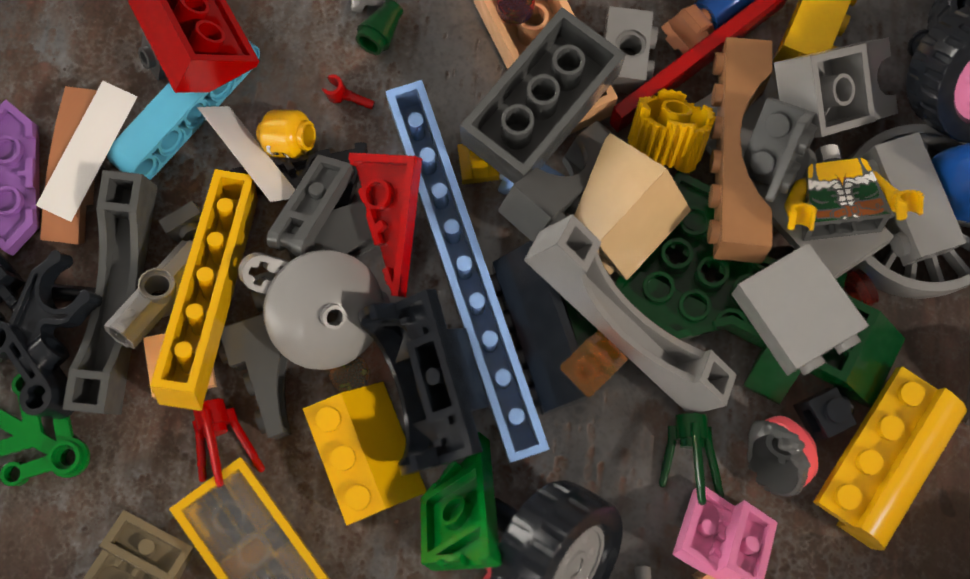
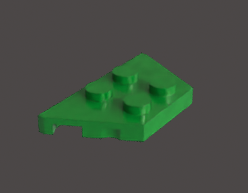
M478 432V437L483 452L468 456L461 464L457 461L450 463L443 471L441 477L420 498L421 564L432 571L495 568L501 565L500 551L498 549L499 536L490 440L480 432Z

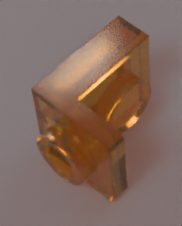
M598 330L561 365V370L586 396L590 397L624 365L628 358Z

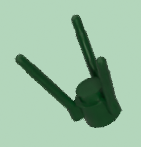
M701 413L675 415L676 425L668 426V441L661 467L659 486L665 487L667 484L677 440H680V448L693 449L698 503L700 505L706 504L702 448H705L715 493L723 498L722 480L712 442V427L708 426L707 415Z

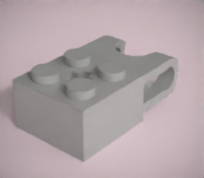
M889 37L774 62L779 100L815 112L811 124L817 125L818 128L814 138L845 131L897 114L896 94L885 95L880 90L877 81L878 68L881 62L891 57Z

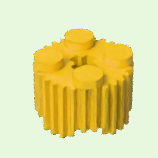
M662 88V90L658 91L657 96L639 97L628 135V143L662 166L667 165L669 168L673 166L676 170L683 173L694 171L698 162L702 159L716 119L713 108L703 105L701 110L700 106H694V103L687 102L686 94L681 91L676 92L673 89L669 91Z

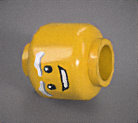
M273 109L268 111L258 124L256 137L268 156L279 159H295L302 154L306 155L314 147L316 130L306 114L299 110Z

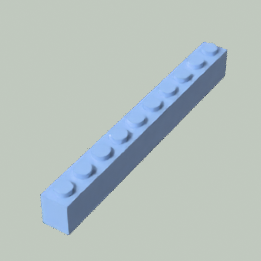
M419 80L387 90L385 92L405 155L422 158L418 195L462 326L467 329L484 391L508 463L511 464L549 450V446L423 81Z

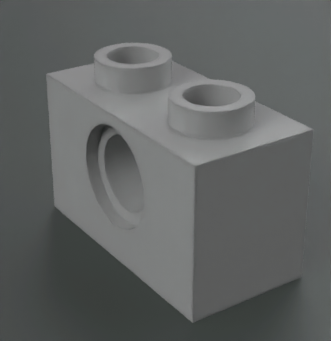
M609 6L603 37L620 50L629 48L636 53V55L625 56L620 74L611 84L615 93L631 94L653 77L655 61L649 60V50L655 49L658 37V27L652 26L654 11Z

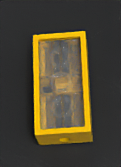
M241 457L222 470L224 480L222 487L216 486L213 476L169 508L217 579H330L251 467Z

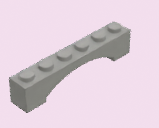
M573 214L539 232L524 261L687 413H700L727 406L737 374L712 350L703 351L681 341L643 315L617 288L604 268L598 254V249L602 242Z

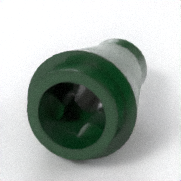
M385 0L381 7L357 27L356 41L366 52L379 55L382 51L388 50L399 19L403 15V9L397 2Z

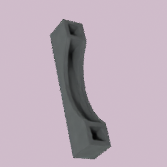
M102 171L96 207L99 230V263L95 291L96 294L102 297V304L91 312L84 338L69 368L62 410L122 414L132 348H126L116 342L105 331L104 324L138 289V279L144 273L158 186L143 174Z

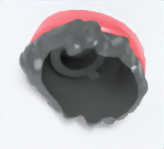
M773 416L766 420H757L752 423L748 434L747 459L749 462L748 468L757 473L755 481L759 485H763L764 490L782 497L798 495L802 488L815 477L819 466L817 446L812 436L802 426L786 416Z

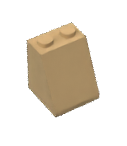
M610 133L605 138L574 216L602 242L598 249V254L608 275L615 271L628 280L689 214L691 209L667 168Z

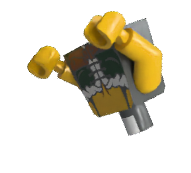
M828 144L815 151L817 163L806 167L803 178L794 182L784 203V210L789 218L787 229L794 230L795 225H802L803 241L882 232L892 211L896 212V219L899 221L907 219L908 211L923 215L924 195L917 190L900 191L896 189L877 171H872L867 160L863 158L843 160L839 146Z

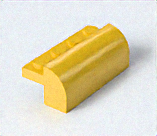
M905 367L895 368L813 503L839 520L837 526L870 549L883 551L966 414V406L947 388L936 389Z

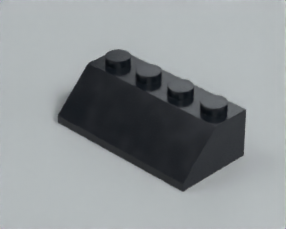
M529 241L493 261V274L490 275L497 297L501 296L506 310L502 311L509 333H514L518 347L515 350L522 370H527L531 382L528 388L535 408L539 407L541 414L544 415L586 401L595 391L560 294L524 261L533 244L532 241Z

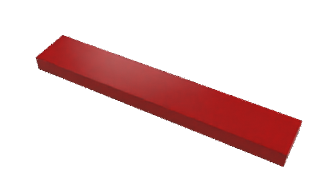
M755 0L616 104L613 107L610 118L611 126L617 132L622 130L633 121L639 97L657 96L658 91L662 90V88L669 91L670 89L675 90L713 61L715 52L722 51L726 37H745L782 9L787 0Z

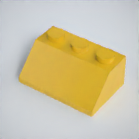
M384 382L342 392L303 408L346 526L420 496L427 491L420 472L401 476L398 463L404 455L406 437Z

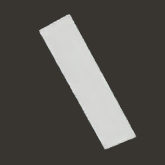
M102 81L36 204L37 207L72 222L137 96Z
M229 106L197 107L270 202L289 200L295 188L268 154L264 152L260 144Z

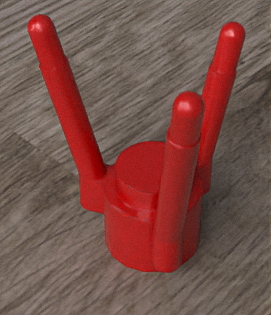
M218 398L204 401L201 411L193 410L195 420L192 421L196 438L198 479L200 482H205L207 479L206 438L215 484L217 487L224 485L216 437L228 432V424L232 427L257 471L263 472L265 470L259 455L238 421L235 408L226 409L224 399Z

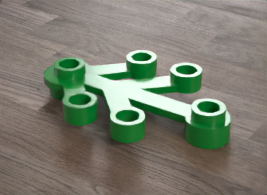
M20 374L16 375L12 381V390L18 396V401L24 382ZM20 406L22 420L0 408V429L13 435V437L0 440V457L35 448L47 455L27 463L9 462L5 464L0 471V479L6 486H22L29 478L51 471L59 477L72 478L80 475L87 468L90 461V451L84 441L74 438L70 416L65 419H53L55 440L44 433L41 417L26 414ZM73 450L76 455L75 461L69 465L66 462V455L69 451ZM17 467L20 471V476L16 481H13L11 471Z

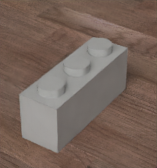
M919 132L875 145L861 157L868 161L872 171H877L896 189L900 191L917 190L924 195L923 215L908 211L907 219L899 221L896 219V212L892 211L886 223L888 230L894 236L890 243L891 248L900 257L903 266L948 253L966 243Z

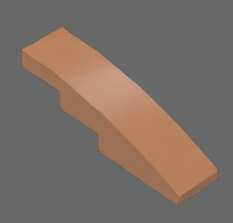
M65 86L52 138L45 187L97 90ZM95 178L72 222L42 209L40 240L76 245L85 243L86 205L93 204Z

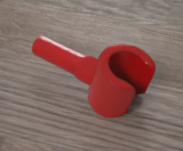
M334 74L327 76L330 83L337 87L334 91L322 88L330 102L338 104L346 100L371 110L374 108L375 101L347 89L339 76Z

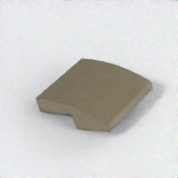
M123 510L99 545L102 551L83 579H180L195 548Z

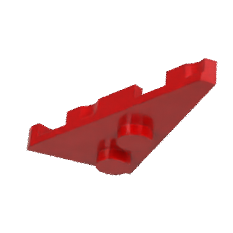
M349 152L350 165L356 166L362 188L358 189L361 201L366 207V219L375 246H380L386 268L382 269L385 282L391 290V296L406 297L422 158L408 155Z

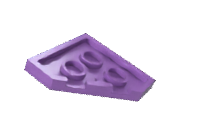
M5 99L0 104V248L14 256L40 228V207L36 206L40 198L39 126Z

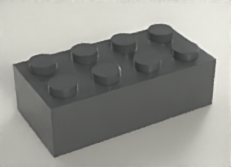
M561 7L460 124L461 143L515 184L534 168H542L619 76L626 54Z

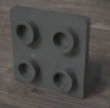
M768 97L765 101L743 157L749 177L770 185L765 200L774 202L780 192L787 195L790 187L793 186L802 166L801 163L795 162L798 154L803 156L806 149H809L818 128L817 125L811 124L815 112L772 97Z

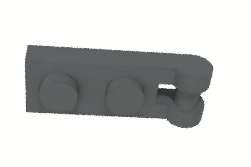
M318 154L270 228L267 235V245L279 251H283L285 248L289 249L295 256L313 251L315 238L355 174L352 165ZM294 226L299 227L296 234L291 233Z

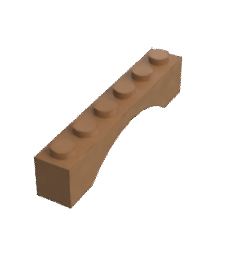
M726 37L722 51L715 52L712 75H718V84L715 83L713 86L711 106L717 107V116L710 133V138L716 140V149H713L711 152L709 172L715 173V184H711L708 197L709 208H714V219H710L707 232V242L713 244V259L762 264L772 248V208L759 194L748 175L742 157L740 134L744 115L750 106L763 95L772 75L773 41Z

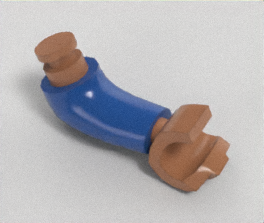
M697 0L694 5L681 9L676 16L661 27L667 35L665 40L675 51L680 50L684 54L755 0Z

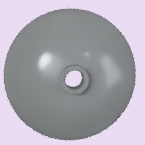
M334 250L307 252L288 262L280 269L270 283L263 306V317L267 334L276 349L288 360L299 366L316 370H327L343 366L359 357L373 342L374 339L360 326L358 312L373 303H383L382 292L376 277L370 269L355 257ZM337 309V319L333 322H328L327 314L331 310Z

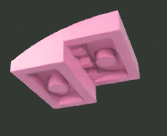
M707 487L705 489L706 504L700 505L695 488L692 491L672 555L716 579H765L778 522L745 500L734 506Z

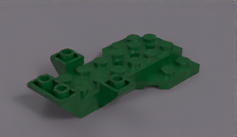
M677 171L673 180L691 211L628 280L619 276L615 285L643 315L681 341L725 329L762 348L742 386L779 405L801 371L798 369L792 374L786 375L732 296L739 283L778 260L768 255L762 264L713 259V244L707 242L708 225L710 219H714V208H709L708 206L710 186ZM673 251L680 252L682 254L681 261L684 263H671L669 261L670 257L666 253L672 255ZM709 268L717 271L715 278L719 282L716 280L713 282L705 280V274L701 270L707 273ZM847 272L836 279L842 289L844 288ZM847 295L869 326L857 334L861 342L841 354H838L835 348L823 354L822 358L826 363L811 371L810 374L834 385L840 393L845 394L848 398L871 408L906 338L881 311Z

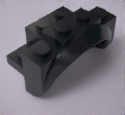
M425 289L396 303H373L358 312L360 326L374 339L384 355L394 378L403 410L406 444L404 455L398 463L401 476L440 467L483 452L472 412L487 408L489 404L467 329H447L436 289Z

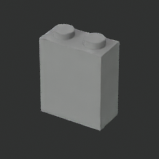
M809 242L739 283L732 293V296L787 376L798 369L805 376L826 363L822 355L835 348L838 354L850 349L861 342L857 334L869 326Z

